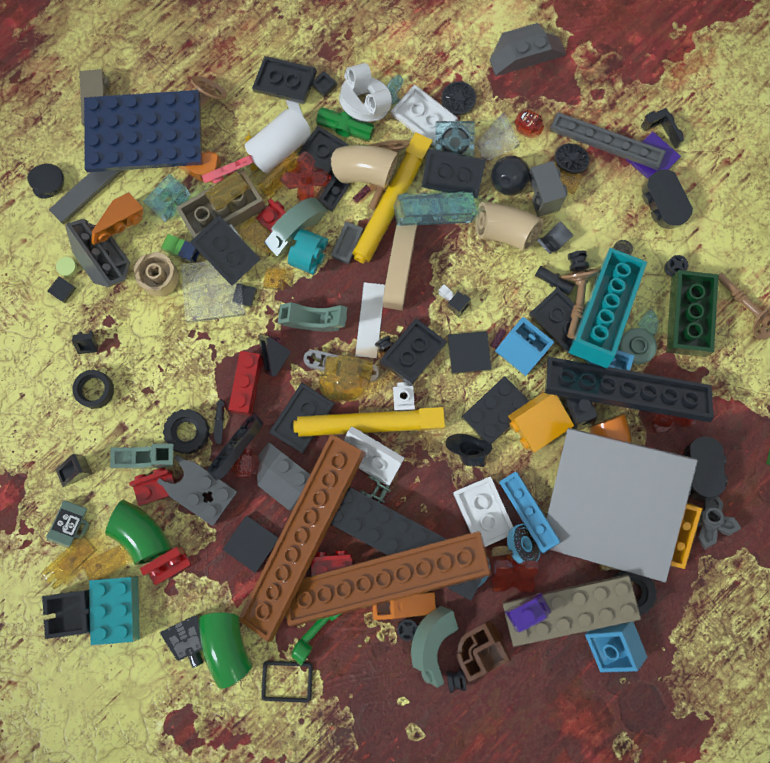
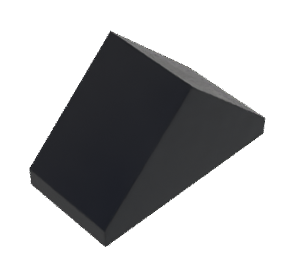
M258 335L264 372L270 376H276L291 351L269 336Z
M72 454L55 469L62 487L92 475L86 457L78 454Z

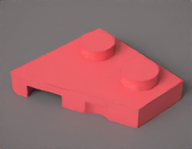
M251 155L202 175L204 183L212 180L213 184L224 180L223 175L227 174L230 177L238 172L237 169L254 161Z

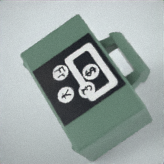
M64 500L50 531L46 535V540L68 549L71 548L74 539L83 540L90 525L89 522L83 519L87 508ZM84 524L81 535H77L80 525Z

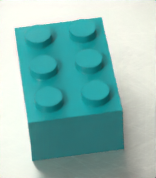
M138 576L90 580L91 645L128 643L139 640Z

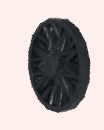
M452 82L444 88L441 102L443 107L453 115H464L475 106L476 93L471 85L465 82Z
M563 144L557 148L554 154L556 165L566 173H582L590 163L588 153L576 144Z

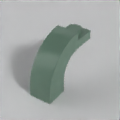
M315 197L297 203L271 228L272 233L264 244L276 256H281L300 229L317 225L328 210Z
M292 302L281 304L278 324L302 330L339 331V328L345 327L347 307L311 308Z
M173 444L111 448V469H151L173 466Z
M442 606L430 612L422 620L414 634L411 646L413 667L422 671L421 674L426 683H430L437 688L444 684L437 662L439 646L448 635L458 630L453 610Z

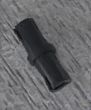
M540 266L535 274V277L550 284V287H558L567 295L571 293L575 286L574 283L560 278L561 274H555L543 266Z

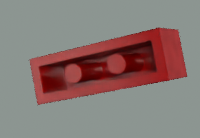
M244 351L239 353L228 408L232 413L248 416L253 414L263 363L260 354Z

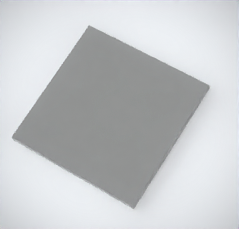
M568 428L547 515V520L561 543L550 550L666 582L697 459Z

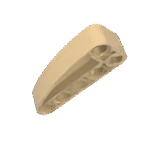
M398 217L383 296V308L403 311L418 219Z

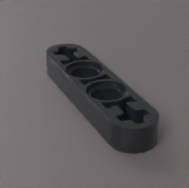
M257 414L249 416L211 463L207 471L213 479L219 480L227 474L262 428L263 421Z

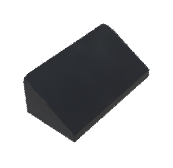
M332 172L315 198L327 210L333 212L351 183L340 182Z

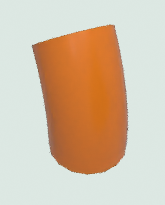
M625 414L606 419L588 427L589 433L632 443L629 424Z

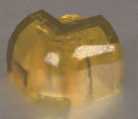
M327 356L324 374H319L320 391L326 398L333 401H356V398L361 396L365 390H368L373 363L352 356Z

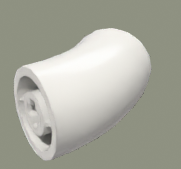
M286 109L245 143L246 151L263 172L269 173L308 140L311 134L310 127L301 114L295 110Z

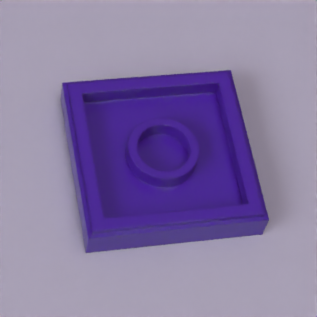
M652 131L642 142L666 151L658 170L628 159L625 160L643 176L649 178L659 170H669L681 156Z

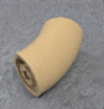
M349 145L337 148L333 152L331 166L334 175L342 183H368L386 188L395 170L399 153L371 145Z
M481 202L476 214V232L479 239L502 242L523 252H526L534 244L544 224V219L527 211L492 202Z

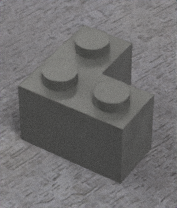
M554 161L531 167L529 171L530 182L534 190L532 203L537 216L541 217L560 211L568 192L565 184L562 185L560 180L561 173L559 168L555 167Z

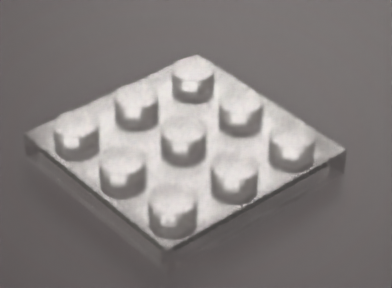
M208 261L181 265L185 319L187 323L246 315L242 278L231 286Z

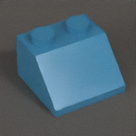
M633 621L594 629L585 634L600 672L638 671L647 659Z

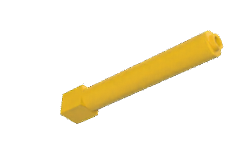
M415 132L405 151L402 162L352 252L356 261L362 264L370 262L419 168L423 166L427 159L428 149L432 148V139Z
M443 407L419 408V410L297 416V421H293L294 433H298V437L347 434L351 426L363 433L410 430L430 431L443 430L445 428Z

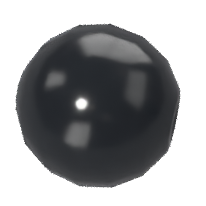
M515 155L505 156L497 160L492 168V185L500 194L515 196L523 192L529 185L531 178L530 167L521 157Z

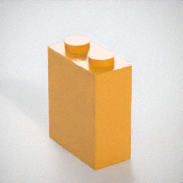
M544 392L508 415L511 420L509 425L515 433L518 432L521 439L519 441L525 450L529 449L534 453L562 435L568 428L574 426L557 395L545 394Z

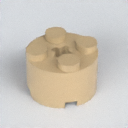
M160 252L141 256L134 267L137 283L153 296L166 297L178 284L180 274L176 266L166 255Z

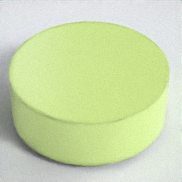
M62 257L56 263L57 272L64 277H71L77 272V263L70 257Z

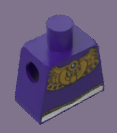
M540 592L509 608L505 613L515 631L522 632L548 618L551 610Z

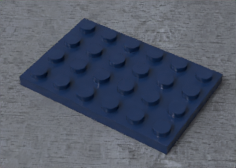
M199 90L84 97V163L86 172L202 165Z

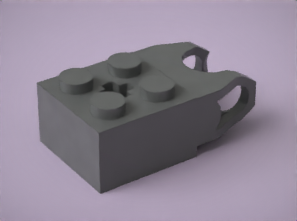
M176 455L174 459L184 470L183 479L175 484L159 478L157 483L164 487L172 499L214 526L238 493V490L222 479H213L207 469L197 462L188 461ZM205 493H213L211 496L214 498L212 502L205 500Z

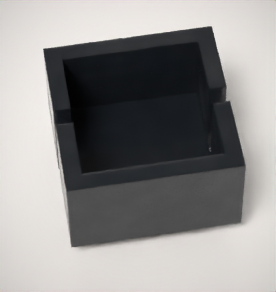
M89 590L42 596L43 615L54 613L56 615L54 618L44 620L45 639L90 633Z

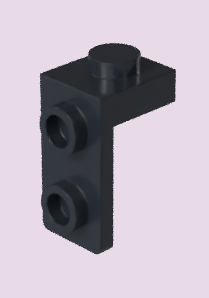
M667 108L648 113L641 124L644 132L661 124L674 148H679L684 142V135L678 129L673 115L668 112Z

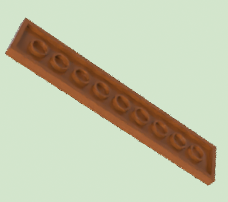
M330 434L240 615V622L267 642L273 641L366 454L365 451Z
M480 531L304 578L286 613L288 626L292 627L490 576L491 571L482 533Z

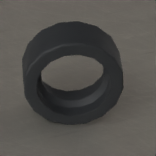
M86 370L77 376L73 383L72 391L75 400L81 405L97 409L107 405L112 400L114 384L106 374L97 370ZM91 378L100 379L104 383L105 388L103 395L95 401L87 400L83 396L84 384Z

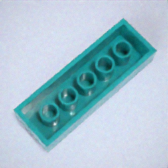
M609 248L602 261L600 272L596 277L569 350L570 354L608 368L616 355L647 264L646 261Z

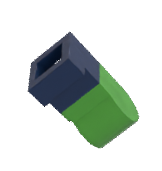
M167 234L161 246L164 252L193 266L200 255V252L190 242Z

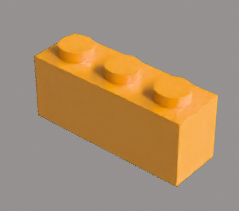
M686 503L670 566L685 569L702 508Z

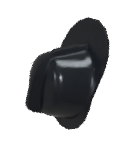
M454 434L445 441L448 450L458 454L462 463L470 467H484L487 455L492 451V445L489 442L467 434Z

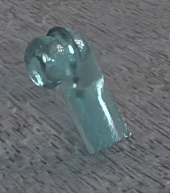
M400 75L393 77L387 85L392 97L391 104H397L400 101L397 92L404 81Z

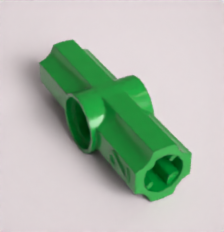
M321 107L317 113L316 124L333 129L342 137L353 136L367 142L372 139L375 129L373 124L357 120L345 111L338 113Z

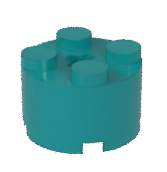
M300 229L294 238L296 240L295 245L290 248L288 264L314 275L318 264L322 265L324 262L325 254H323V251L326 249L329 239L308 230Z

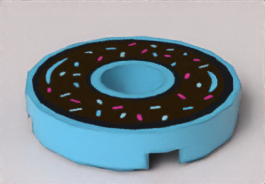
M519 524L511 528L507 536V545L509 550L512 549L513 559L523 566L535 564L539 560L541 551L525 524Z

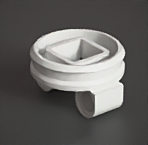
M366 63L348 67L344 76L346 81L342 85L339 96L342 108L348 115L360 121L372 122L383 118L390 110L392 103L389 89L382 82L371 77L370 68ZM368 93L363 104L357 96Z

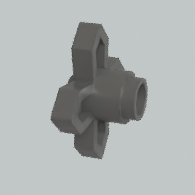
M719 496L704 501V511H701L697 527H701L697 540L704 549H708L717 543V532L731 536L741 529V526L734 517L724 516L722 513L724 503Z

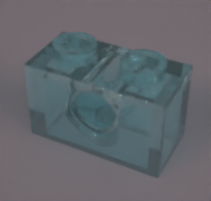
M168 174L143 202L148 209L166 222L175 215L177 210L175 207L188 201L190 193L184 185L171 174ZM172 197L169 202H165L166 198Z

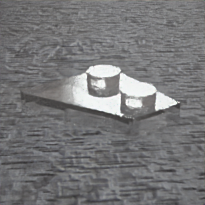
M505 113L498 117L477 142V147L483 159L486 160L515 149L520 145Z

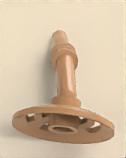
M201 76L192 77V84L201 92V107L211 98L221 100L227 98V92L217 83Z
M392 140L374 143L371 146L397 152L408 147L410 142ZM376 185L377 189L368 206L371 210L376 209L386 188Z
M589 269L560 275V278L575 281L576 285H578L576 305L573 306L571 313L572 320L567 334L568 338H574L579 321L585 310L583 306L586 283H588L587 279L598 274L600 269Z
M722 272L719 273L718 280L731 292V296H734L735 300L738 299V303L741 302L757 317L752 329L753 335L760 340L769 338L770 329L766 330V328L770 327V307L761 311L747 298L746 293L743 294V290L740 291V287L737 288Z

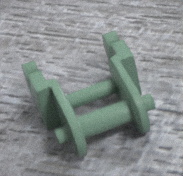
M369 475L370 479L377 482V486L371 495L362 490L360 493L369 498L374 497L378 499L377 502L384 503L383 498L387 491H391L388 489L389 486L381 485L380 480ZM379 487L383 488L379 497L375 496Z

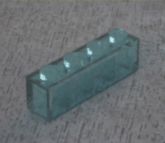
M404 193L398 195L394 203L397 226L472 223L477 214L473 193Z

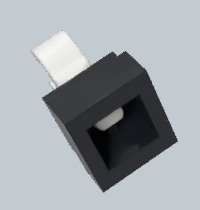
M445 285L438 290L440 296L449 300L447 308L456 316L460 317L470 306L471 299L467 295H463L459 291L454 295Z

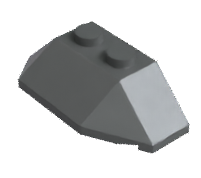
M534 23L502 33L489 61L495 77L566 56V52L560 37L539 23Z
M84 218L67 223L65 227L72 253L92 282L105 287L124 282L127 277L130 261L114 238L110 236L105 242L93 245L92 230L96 225L88 223L89 221Z
M268 442L256 457L258 486L289 511H292L310 474Z

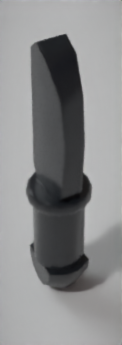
M219 399L216 403V417L214 418L216 420L214 439L219 445L222 443L223 421L225 420L224 409L226 405L223 399Z

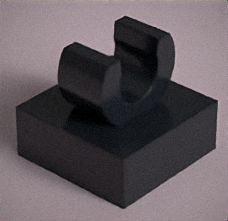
M89 331L88 334L79 332L78 335L72 336V343L78 354L98 352L99 346L93 331Z

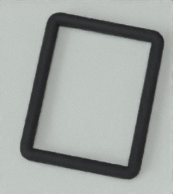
M265 661L263 663L261 691L263 701L301 703L311 701L313 665L311 663L304 662L301 666L309 667L307 698L265 697L267 665H300L297 662Z

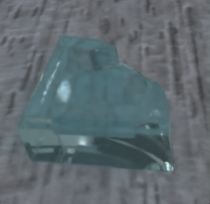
M649 309L637 325L650 332L653 336L658 330V318L655 312Z

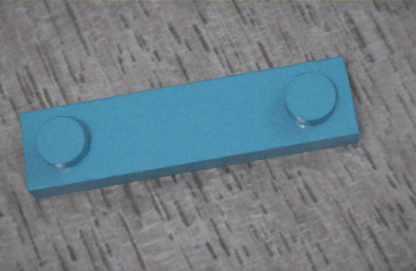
M515 471L499 482L541 552L545 553L560 544V539L519 473Z

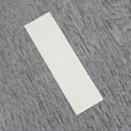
M364 283L355 356L377 358L378 347L375 346V343L379 341L385 290V285Z

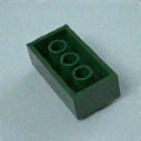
M678 270L671 277L666 353L707 357L714 353L719 274Z

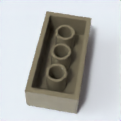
M242 169L175 208L191 235L195 238L218 215L228 225L232 224L235 227L260 213L266 207L246 172Z

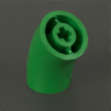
M124 499L117 504L108 521L105 534L124 547L132 558L134 565L149 563L172 550L170 542L161 527L145 511Z
M210 613L199 618V632L207 667L219 689L228 688L243 679L250 672L253 664L242 640L240 617L233 613Z

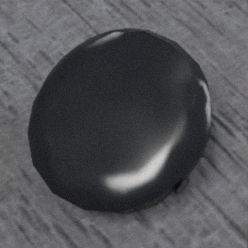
M44 163L30 170L27 181L33 193L37 197L45 199L58 194L62 190L64 175L58 166Z

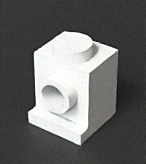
M406 382L397 383V387H393L394 411L415 410L413 386H409ZM406 393L408 395V397L404 400L400 398V394Z

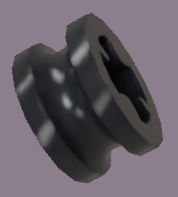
M386 336L375 343V346L379 347V353L389 350L394 342L390 341V336Z

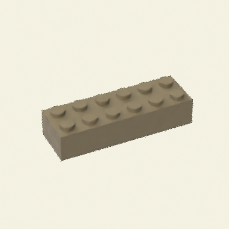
M627 574L541 593L551 613L545 620L522 632L515 631L505 613L513 647L641 620L630 577ZM534 595L504 601V611Z

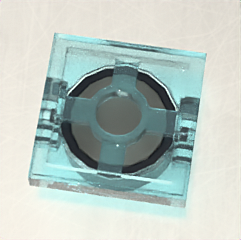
M436 121V149L475 157V121Z

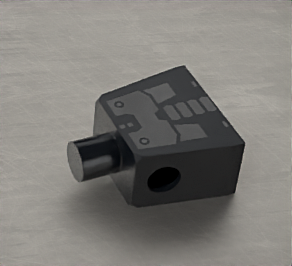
M560 397L564 409L574 424L573 429L582 430L594 425L597 413L591 401Z
M201 613L160 632L176 660L180 661L188 657L192 668L204 663L200 654L202 650L199 632Z

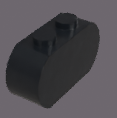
M663 169L646 179L642 186V198L652 211V219L664 229H674L687 222L692 215L693 208L676 173Z
M699 437L684 449V456L697 459L689 496L698 501H708L720 495L727 485L728 479L724 469L726 455L724 454L723 446L714 438Z

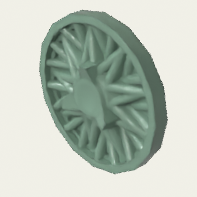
M634 328L625 332L621 337L619 349L622 352L635 355L632 364L639 365L647 363L654 357L657 344L650 332L645 329Z

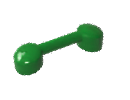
M341 614L317 620L295 644L291 656L300 666L304 664L313 648L308 644L329 619L333 621Z

